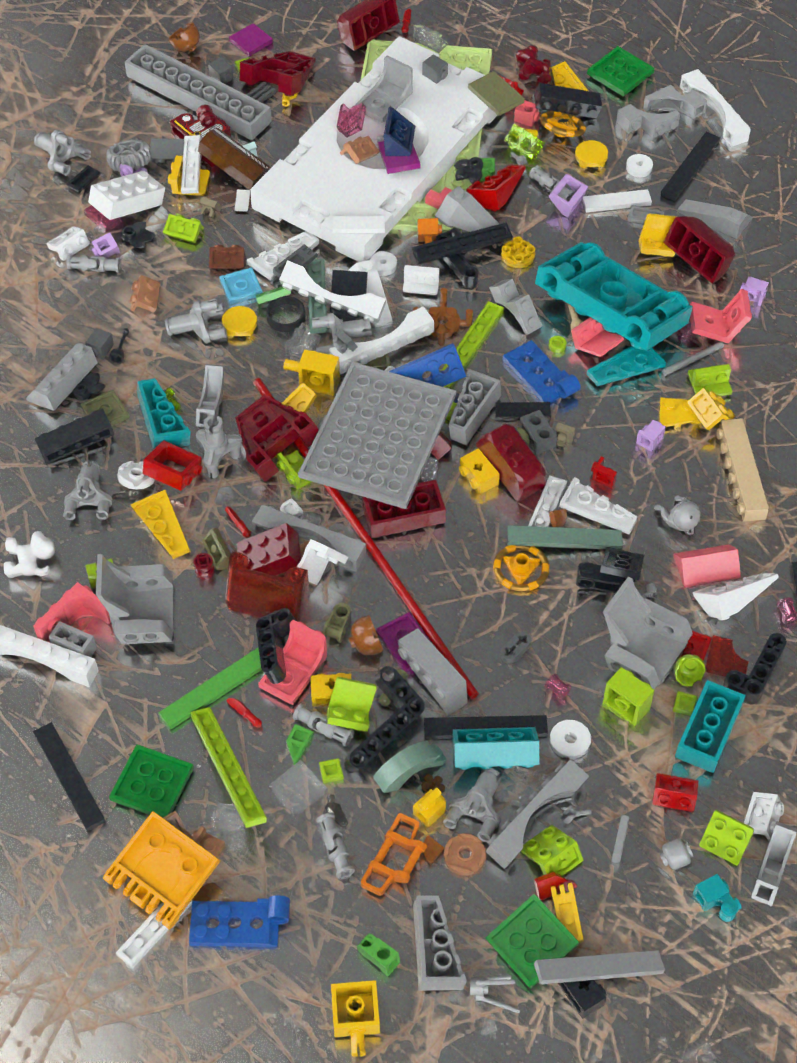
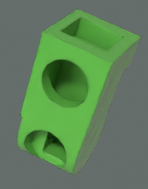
M370 933L357 945V950L361 955L379 967L381 972L387 977L400 964L399 952Z

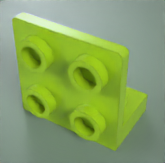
M337 677L327 709V724L367 732L369 728V711L376 692V684Z
M553 825L548 826L535 837L528 840L521 850L523 854L540 865L543 875L556 872L563 876L584 861L577 841Z

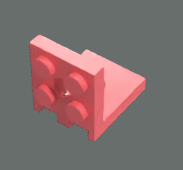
M741 289L723 310L696 302L690 303L693 306L690 315L692 333L729 343L752 318L748 291Z

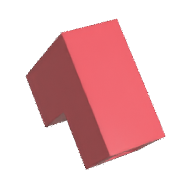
M446 187L440 193L430 190L425 195V203L439 209L446 195L452 190Z

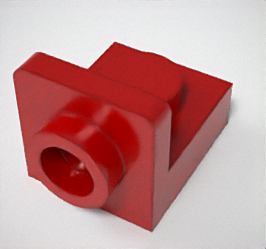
M601 456L598 462L595 461L592 465V480L613 488L617 472L603 466L605 457Z

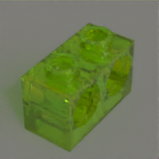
M515 123L504 139L508 143L507 147L515 152L519 150L521 152L519 155H525L527 160L529 157L535 160L545 142Z

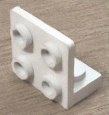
M311 539L305 548V553L300 563L297 565L295 576L318 585L329 561L335 564L340 561L345 564L348 556Z

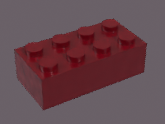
M436 480L417 483L406 509L362 496L363 511L371 538L446 523V508Z

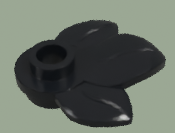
M473 157L469 160L461 159L455 163L454 167L458 169L455 175L456 181L469 178L471 184L482 178V159Z
M136 222L132 226L124 227L121 237L133 247L144 248L147 242L154 239L155 233L146 230V222Z
M99 373L86 375L74 388L73 393L78 400H87L91 394H97L105 388V384L99 383Z

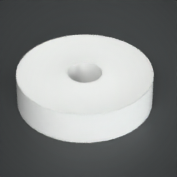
M635 154L627 159L626 170L630 175L642 178L652 172L653 161L648 156Z
M376 252L370 258V260H374L379 276L391 275L397 268V259L390 252Z

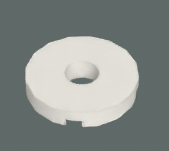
M129 461L123 463L118 469V481L129 489H145L150 487L155 480L142 474V461H139V463Z
M564 720L553 727L550 733V746L558 756L577 759L588 752L591 744V734L582 723L575 720ZM572 736L576 741L568 743L565 741V738Z

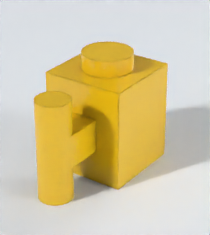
M438 788L430 789L413 805V815L427 828L446 812V800Z

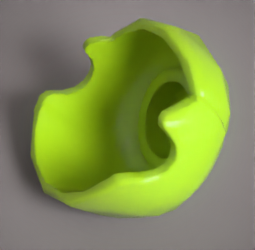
M690 654L680 657L674 667L676 680L681 685L692 687L695 682L701 681L706 670L704 661L697 655Z

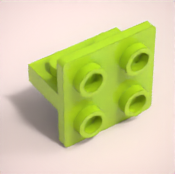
M729 364L688 370L687 374L695 395L703 388L709 392L712 390L717 396L732 394L729 384L731 373Z
M715 810L699 846L738 865L753 837L754 828L719 810Z

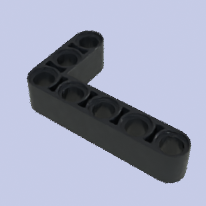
M391 666L383 667L377 672L374 679L376 685L398 709L347 755L344 764L346 769L351 772H357L367 765L425 709V703L397 670ZM383 673L389 676V681L384 680ZM396 688L402 690L403 697L396 693ZM410 704L416 706L417 712L411 710ZM396 717H400L402 719V725H399L396 722ZM381 730L387 731L388 739L382 736ZM367 743L373 745L374 752H370L367 749ZM353 756L359 759V766L352 762Z

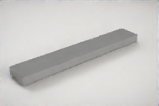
M659 950L536 960L534 963L540 984L663 974L665 971Z

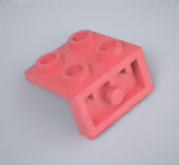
M591 317L571 330L575 349L599 357L605 355L609 350L624 341L623 336L604 330L602 324Z

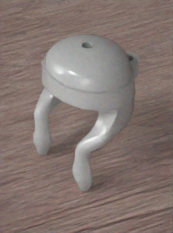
M679 495L675 496L674 499L675 501L682 502L673 507L670 515L664 506L660 504L654 506V510L661 511V515L668 526L675 530L684 531L688 535L694 533V527L700 521L701 515L698 505Z

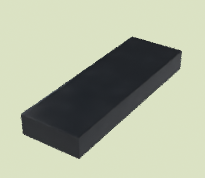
M495 402L496 421H520V417L538 410L548 420H551L550 402Z

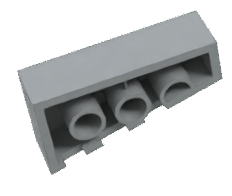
M468 369L462 392L459 394L457 406L449 423L451 440L465 445L468 444L494 407L495 402L501 397L500 380Z
M418 628L398 640V653L400 657L407 661L447 716L467 704L466 680Z
M416 896L413 911L418 991L463 990L467 980L453 944L452 934H450L447 926V919L439 896Z

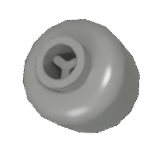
M680 838L665 843L662 846L664 853L660 854L664 865H669L672 870L689 865L691 858L694 857L688 842H683Z

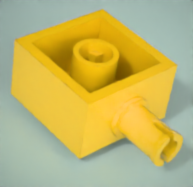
M304 349L300 362L285 359L284 370L299 373V386L304 383L313 392L331 396L335 395L340 382V362L338 356Z
M376 980L331 984L334 1036H350L351 1055L358 1057L357 1047H359L360 1057L366 1055L364 1035L380 1034ZM353 1007H358V1010L353 1011Z

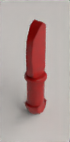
M407 9L404 12L402 33H407L409 30L411 9Z
M227 506L225 511L236 524V527L239 528L245 538L251 537L252 532L249 531L244 521L240 519L231 507Z
M236 698L227 699V703L239 714L243 715V718L251 722L254 727L259 728L262 726L261 719L257 718L241 701Z

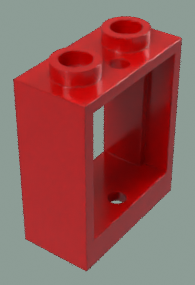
M163 440L144 458L142 474L182 491L191 484L196 476L201 474L203 466H201L202 457ZM168 459L186 468L179 472L162 463Z

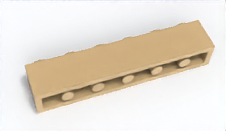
M743 418L721 420L716 433L717 438L721 440V453L725 454V467L730 472L729 482L734 487L733 496L738 501V514L742 515L743 522L766 520L769 507Z

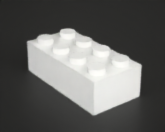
M139 171L91 185L89 203L109 220L162 205L165 187L147 172Z

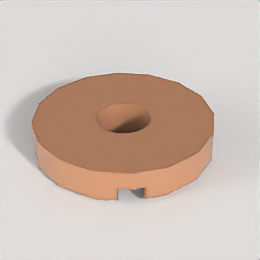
M466 833L458 834V836L448 840L444 849V860L452 872L463 876L473 875L480 871L486 862V848L478 837ZM467 850L471 853V856L469 858H462L459 853Z

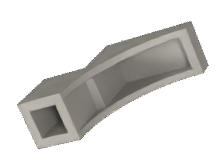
M669 85L645 96L643 109L646 112L658 109L677 110L694 119L705 113L707 100L696 90L682 96L673 86Z
M629 104L618 110L616 123L627 133L641 127L652 138H655L671 129H675L679 125L680 113L677 110L664 114L648 113Z
M513 279L502 280L489 287L495 302L505 306L515 316L525 334H530L542 327L530 295H519Z
M205 365L202 395L196 408V427H204V420L210 415H214V420L217 421L219 405L223 402L225 365Z
M778 821L776 822L753 888L752 899L772 906L797 833L796 828Z

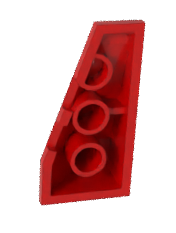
M509 165L497 171V175L486 176L485 181L481 183L480 181L474 182L466 191L484 209H490L491 211L500 210L508 201L526 167L525 165Z

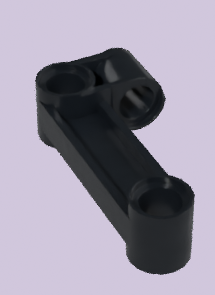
M453 228L438 234L436 241L463 233L458 228ZM462 253L443 258L462 281L464 288H476L479 271L468 262Z

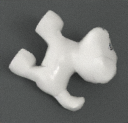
M42 531L34 532L31 543L28 545H19V542L12 537L6 538V551H9V554L17 555L19 560L17 565L11 561L4 563V573L8 578L21 575H48L50 567L38 568L36 560L37 558L48 559L53 556L55 544L51 538L47 537Z

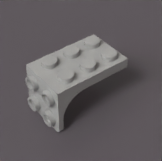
M386 56L380 79L355 104V110L383 123L387 119L388 108L391 106L396 110L412 94L413 68L390 56Z

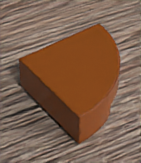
M566 509L549 512L552 527L562 528L567 519Z
M427 835L424 840L427 848L423 854L425 860L431 866L444 852V847Z

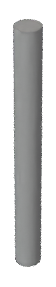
M720 341L663 369L662 374L667 376L724 348L723 342Z

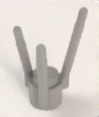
M511 975L471 977L470 995H475L476 1001H484L506 1010L520 1013L518 1008L484 996V994H489V985L515 984V980H510L512 978Z

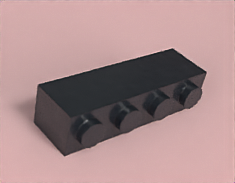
M539 83L534 94L537 109L596 119L602 109L600 93Z
M100 409L82 418H77L71 423L61 425L48 433H43L34 439L47 465L115 434L104 410Z

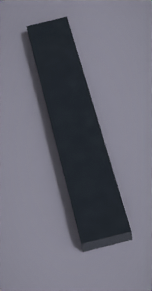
M706 131L661 190L660 195L676 201L719 144L721 137Z
M507 222L415 246L412 247V253L417 265L509 241L512 240L513 236Z
M547 715L424 718V739H453V729L535 727L538 737H548Z
M52 722L34 730V736L86 832L105 823L103 814Z

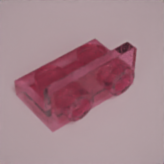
M363 103L355 105L350 109L345 104L340 106L336 127L346 138L356 134L363 128L366 106Z
M92 205L84 209L85 216L104 232L121 223V217L109 220Z

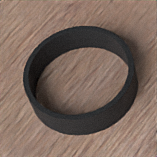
M283 296L274 299L268 304L266 309L267 322L271 328L279 332L295 331L305 321V307L295 297ZM285 304L294 305L302 311L301 317L289 324L277 323L270 318L269 314L275 307Z

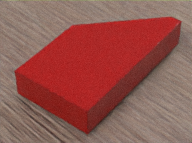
M556 872L534 879L537 896L540 900L552 897V886L556 887L557 894L561 893L559 885L564 884L565 892L568 891V883L573 884V889L577 888V884L573 880L566 879Z

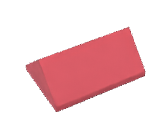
M730 544L674 553L673 555L684 587L741 577L738 549Z

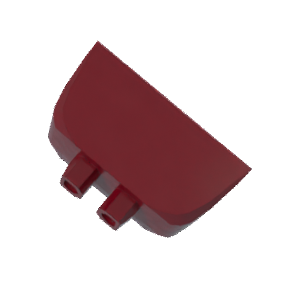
M364 0L342 13L337 20L340 39L354 51L400 23L396 0Z
M675 217L664 240V244L712 284L725 275L735 256L734 248L728 241L701 219L695 217Z
M505 423L486 433L476 442L477 448L480 449L499 472L500 480L517 503L545 487L547 478L543 465L514 426Z

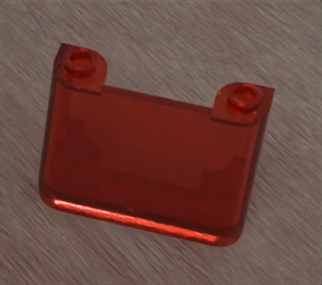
M232 551L228 563L225 595L226 606L230 610L260 618L277 610L287 608L296 621H300L310 596L308 570L293 567L287 570L284 578L247 569L249 564L248 557L243 553Z

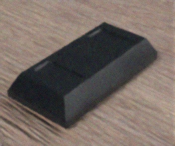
M88 165L71 179L66 186L80 193L99 177L101 172Z

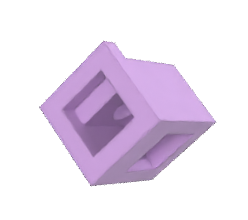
M110 232L92 241L94 248L91 250L94 256L108 258L116 253H120L118 245Z
M748 277L746 283H742L740 290H747L749 300L757 302L758 306H761L769 282Z
M652 420L649 425H645L642 430H639L636 443L652 452L664 438L666 426Z

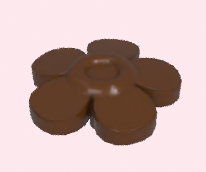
M428 774L424 777L425 782L421 784V788L424 791L438 788L442 793L445 790V785L441 784L443 779L440 776H435L433 779L432 775Z

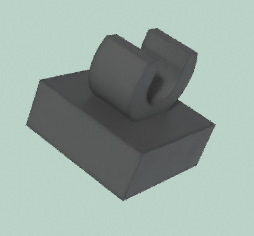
M342 330L335 334L339 340L335 342L334 347L341 354L345 353L347 348L353 352L358 347Z

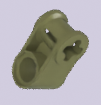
M338 603L334 606L322 630L325 637L337 639L339 643H342L352 620L351 609L348 604Z

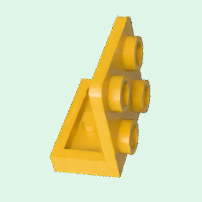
M176 155L175 161L171 163L172 173L168 175V184H171L172 194H182L183 156ZM200 169L199 193L183 195L204 196L207 190L210 171Z
M651 213L646 216L638 239L641 253L674 257L675 252L664 244V240L675 216Z

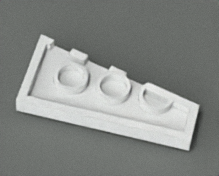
M305 231L288 239V242L285 244L274 246V249L269 252L263 251L259 253L258 257L247 259V265L271 280L276 276L273 274L275 266L304 244L308 248L313 249L319 244V239Z
M574 477L561 499L559 507L616 530H622V532L630 535L637 521V516L618 504H612L609 502V498L593 492V488L588 485H582L580 480Z

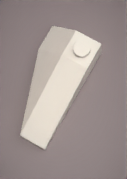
M373 259L358 262L348 270L368 272L367 293L386 299ZM387 300L379 322H373L375 327L393 324Z
M765 572L745 577L743 581L725 582L726 586H709L693 592V596L709 617L727 620L730 618V615L738 613L779 577L778 574Z

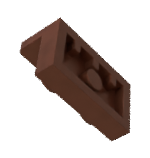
M214 245V247H210L209 268L244 269V247L240 245H232L231 247Z

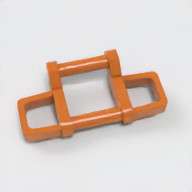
M402 813L397 815L390 830L384 836L386 839L375 859L370 861L368 869L361 879L362 888L381 896L392 882H409L411 878L410 873L421 853H424L427 848L424 842L415 840L419 830V821ZM403 821L414 827L410 839L395 832L400 822ZM393 843L412 852L403 870H393L381 864ZM372 872L387 878L382 887L377 888L367 883Z

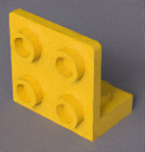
M703 388L687 402L707 430L713 428L722 419L731 420L736 417L732 410L724 406L726 404L724 399L720 395L717 396L712 390L709 392Z

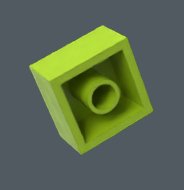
M621 667L606 683L603 704L636 726L650 710L654 689L648 683L639 680L631 671Z

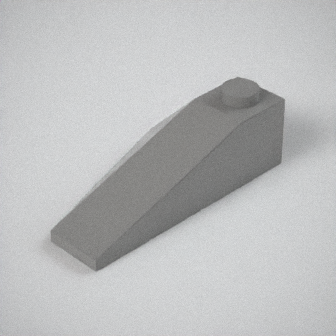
M459 186L446 195L435 214V218H438V221L447 227L453 228L454 226L462 229L464 233L499 224L471 194Z
M687 199L677 209V212L687 217L699 218L709 227L735 239L740 236L753 219V216L735 208Z

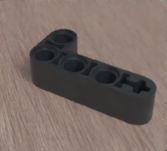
M287 608L265 615L256 623L261 669L272 684H278L286 677L281 638L289 635L290 622L292 620L296 621Z
M780 633L771 634L750 675L748 676L737 670H731L726 674L723 686L746 695L744 703L756 704L760 700L783 655L787 642L786 638Z

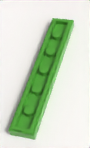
M256 648L158 712L160 718L172 730L190 718L192 711L205 708L260 672L262 669L259 648Z

